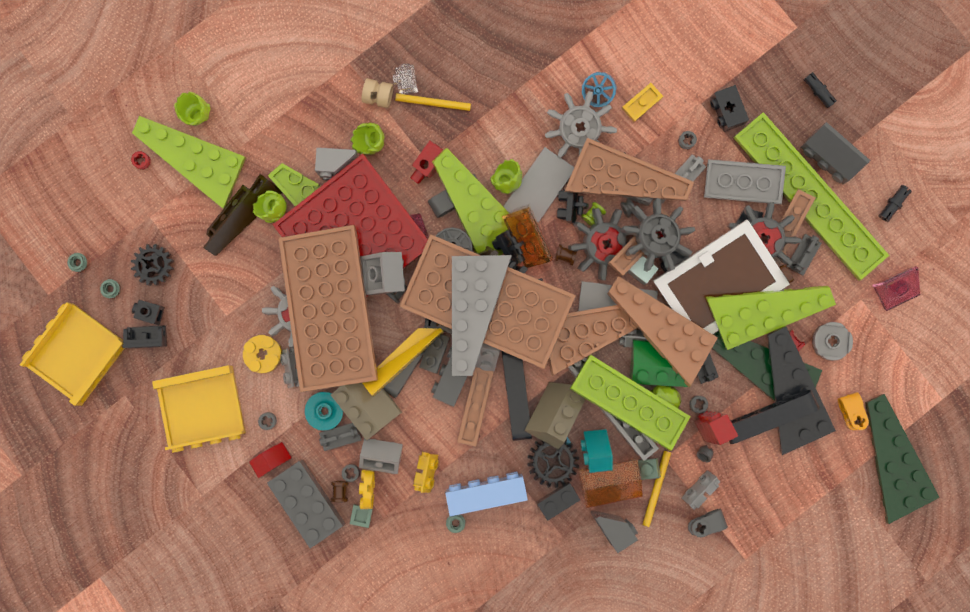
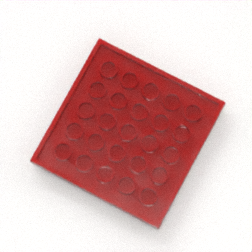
M363 153L272 224L281 237L355 225L360 257L381 252H402L403 269L422 255L428 241L426 235Z

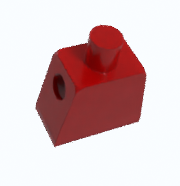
M429 140L412 164L416 170L410 178L417 184H420L425 176L431 178L436 173L432 161L443 149ZM426 162L429 163V166H428L427 169L424 168V164H425Z

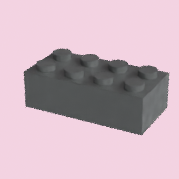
M304 460L298 461L267 482L269 488L309 548H312L346 524Z

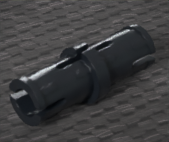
M814 72L803 79L814 92V96H817L826 108H829L837 101L828 91L826 84L823 85Z
M901 185L895 195L888 199V204L878 215L879 218L889 222L896 211L903 207L902 203L911 194V189L907 190V186Z

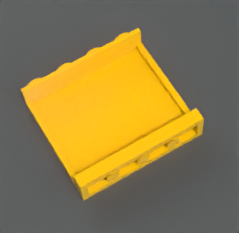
M66 302V304L61 305L58 309L57 316L47 323L45 332L35 339L33 348L23 355V361L20 363V366L29 368L67 396L70 399L69 402L74 406H82L125 348H123V340L75 304Z
M227 365L152 381L153 389H157L165 428L168 444L165 450L172 449V453L183 451V446L191 445V449L202 447V442L210 441V445L221 443V438L229 437L230 441L240 439V434L246 433L233 366Z

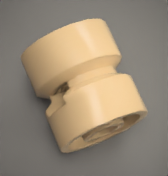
M367 78L362 91V103L371 105L377 103L379 107L389 108L393 94V84L386 82L379 84L377 80Z

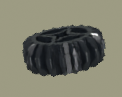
M567 439L559 449H556L554 453L549 455L541 452L544 448L551 446L542 441V445L537 441L535 442V445L538 447L537 450L532 447L530 448L534 456H527V458L533 459V462L527 463V466H534L529 472L530 474L537 473L534 476V480L542 478L540 485H543L546 480L548 488L551 487V482H554L555 488H558V481H561V484L564 486L566 485L565 478L570 482L572 481V478L569 476L570 473L573 475L577 474L572 470L573 467L579 468L578 464H574V461H578L579 457H573V454L577 453V449L570 451L573 444L569 443L566 446ZM563 449L569 457L568 466L560 460ZM545 456L552 459L554 457H557L558 459L556 460L562 466L553 464L550 467V462H548V459L545 458ZM538 457L546 461V468L543 474L538 468ZM559 468L565 471L558 477H549L554 469Z

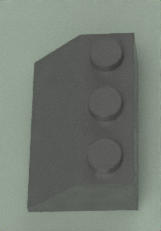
M827 122L815 130L801 146L803 153L807 157L817 161L818 166L822 170H827L832 174V178L836 182L842 184L849 182L871 161Z
M595 510L590 512L617 553L638 541L635 536L638 532L627 518L624 520L620 516Z

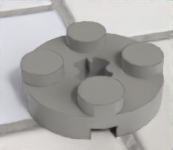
M829 322L816 329L812 342L815 353L818 356L834 361L842 359L851 351L853 337L843 324ZM831 336L835 337L834 340L837 339V344H834L833 347L828 343V339H831Z

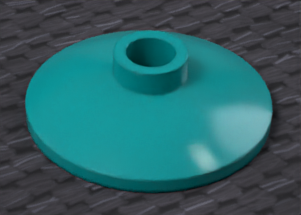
M316 393L309 398L305 405V418L317 430H330L336 427L343 417V410L332 398V393ZM324 407L328 409L326 415L322 413V408Z

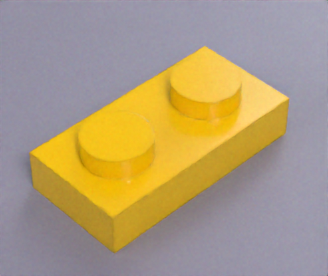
M650 83L626 103L622 110L635 122L659 102L663 95Z

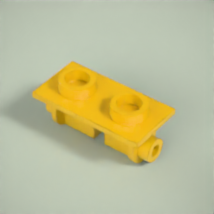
M422 452V455H419L417 469L423 470V473L416 472L413 484L415 486L414 490L421 491V493H431L435 482V470L439 464L437 454Z

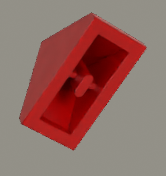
M281 442L262 452L249 461L257 477L260 478L292 459L284 443Z

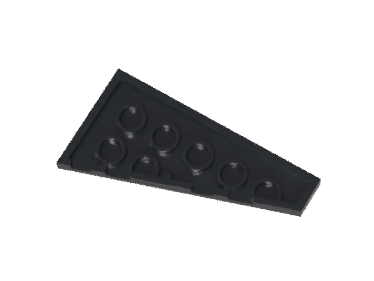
M786 326L767 334L775 402L800 392L811 390L820 409L810 415L778 427L782 455L836 431Z

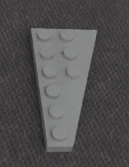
M512 255L452 256V376H473Z

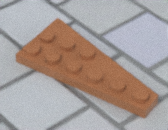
M587 138L564 192L686 201L694 182Z
M618 276L607 294L622 311H625L631 318V322L638 326L644 333L643 336L671 364L676 374L678 373L684 379V383L690 387L718 337Z
M617 305L569 313L548 360L551 375L553 376L634 331L638 326H635L631 322V318Z

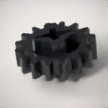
M146 244V249L140 247V253H134V256L137 257L136 260H131L135 264L131 268V270L136 271L134 277H140L139 282L144 283L146 281V285L149 286L152 285V282L156 286L159 285V281L165 283L166 279L164 277H171V274L168 272L169 270H174L170 266L174 262L173 259H169L171 253H165L166 248L161 247L159 249L157 244H154L153 248L149 244ZM147 261L153 262V264H154L158 269L152 268V266L150 265V263H148ZM159 273L158 276L152 277L154 274Z

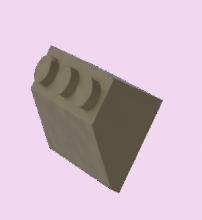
M549 382L524 431L559 449L564 444L584 404L585 398L570 389L571 384Z
M362 383L340 386L331 394L332 398L366 440L370 439L402 413L384 388L375 396H372Z

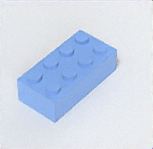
M516 471L507 473V477L499 478L496 475L487 477V481L484 482L476 479L468 481V485L461 486V483L449 485V489H446L445 492L449 515L455 516L527 501L522 474H518Z

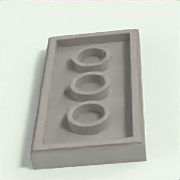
M544 147L523 177L521 186L512 193L503 207L514 219L533 231L559 194V191L562 190L571 177L574 167Z
M708 159L704 198L782 204L786 166Z
M582 281L578 311L617 305L607 294L612 285ZM640 289L657 300L658 291Z

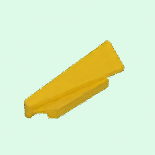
M418 328L377 367L378 380L363 382L364 387L372 396H375L444 331L441 328Z

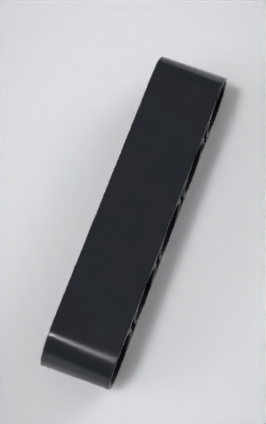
M502 351L512 440L532 439V435L524 431L530 416L523 360Z
M812 391L800 392L731 420L738 437L730 440L729 443L741 442L818 411L820 407Z

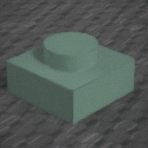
M658 458L637 461L640 480L661 477Z
M354 504L350 524L369 528L373 509H360V505Z

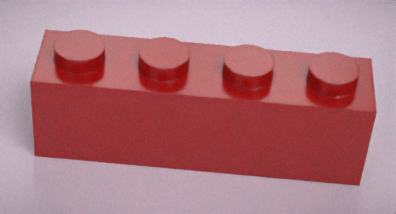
M705 411L697 415L698 419L694 420L704 442L722 445L738 437L727 414Z

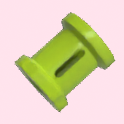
M593 202L588 212L581 216L590 226L595 224L592 215L593 208H599L601 215L606 214L605 209L596 202Z

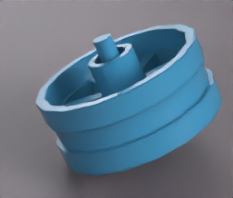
M605 72L593 73L585 79L582 85V95L585 100V87L593 89V95H597V103L591 101L590 105L593 107L606 106L616 95L617 86L615 80ZM597 75L605 76L601 84L597 81ZM592 77L596 86L586 83ZM608 78L612 86L604 87L603 85ZM613 89L612 96H608L604 90ZM602 94L608 101L600 104V95Z

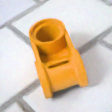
M855 392L838 398V406L843 414L846 426L853 431L866 429L869 420L860 394ZM859 419V422L855 425L854 421Z

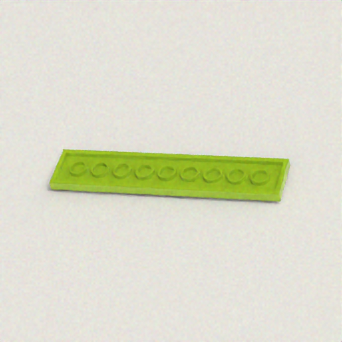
M764 112L734 137L735 141L755 163L786 166L783 195L790 203L798 189L815 197L805 220L858 281L862 280L890 256Z

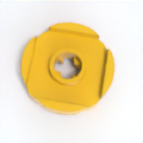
M266 335L254 336L244 344V363L253 372L269 373L275 370L280 363L282 348L272 337ZM260 349H264L263 351H267V355H265L264 360H261V357H258Z
M362 470L361 481H364V483L360 482L359 494L363 496L360 498V509H373L374 470Z

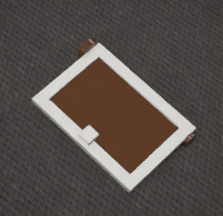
M745 220L676 265L674 270L667 271L653 281L672 310L709 333L714 334L718 331L706 297L780 291L790 285L794 278L785 265L778 267L750 222Z

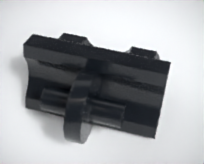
M561 190L559 191L558 199L560 202H567V208H558L557 218L574 224L577 215H583V209H588L589 204L584 203V196H578V193Z
M510 229L499 234L492 241L494 249H501L504 255H512L510 263L516 262L515 266L525 260L520 247L525 243L523 240L518 242Z

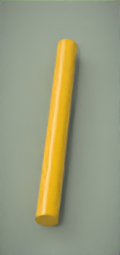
M397 93L395 101L466 111L471 109V103Z
M665 450L659 466L661 477L655 479L642 524L650 527L671 456V452Z

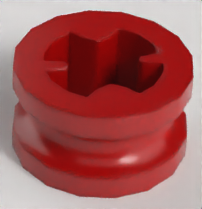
M137 151L132 155L131 162L136 168L144 170L150 166L151 159L146 153ZM142 156L145 162H141V165H139L140 163L137 162V159H140Z

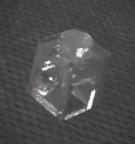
M405 63L396 67V74H392L394 86L398 85L399 94L418 92L414 65Z

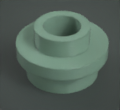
M74 253L68 258V267L74 272H81L87 267V258L81 253ZM80 259L81 264L76 266V261Z
M112 279L105 280L100 287L101 294L106 298H115L120 292L119 283ZM109 286H113L112 292L108 291Z
M461 514L449 516L446 520V526L449 531L459 533L465 527V519ZM457 519L459 520L460 524L458 526H454L452 524V521Z

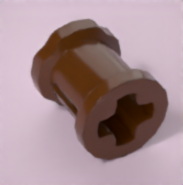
M559 244L555 261L561 260L573 265L577 251L569 250Z
M332 481L333 497L331 502H347L346 486L348 482Z

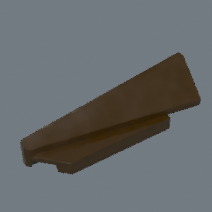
M259 174L250 189L242 185L207 229L206 235L209 237V240L203 248L214 256L218 255L257 217L253 213V204L257 202L258 196L265 194L266 191H274L278 194H281L282 191L261 174Z

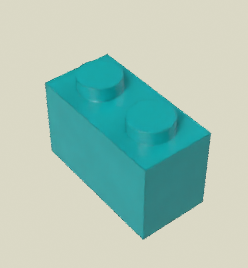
M607 429L584 431V439L580 440L581 451H585L583 453L584 465H588L589 473L612 471L613 455Z

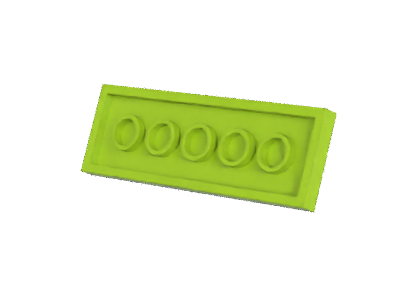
M592 355L588 356L570 387L575 393L669 451L674 448L691 417Z

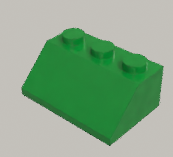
M633 340L629 375L632 381L645 385L688 387L684 383V379L678 373L676 374L671 364L656 351L649 341Z

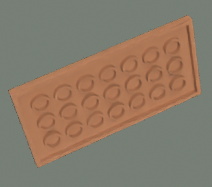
M350 225L279 238L300 392L378 380L356 226Z
M430 234L399 307L452 329V256L481 255ZM508 267L483 343L545 369L576 295Z

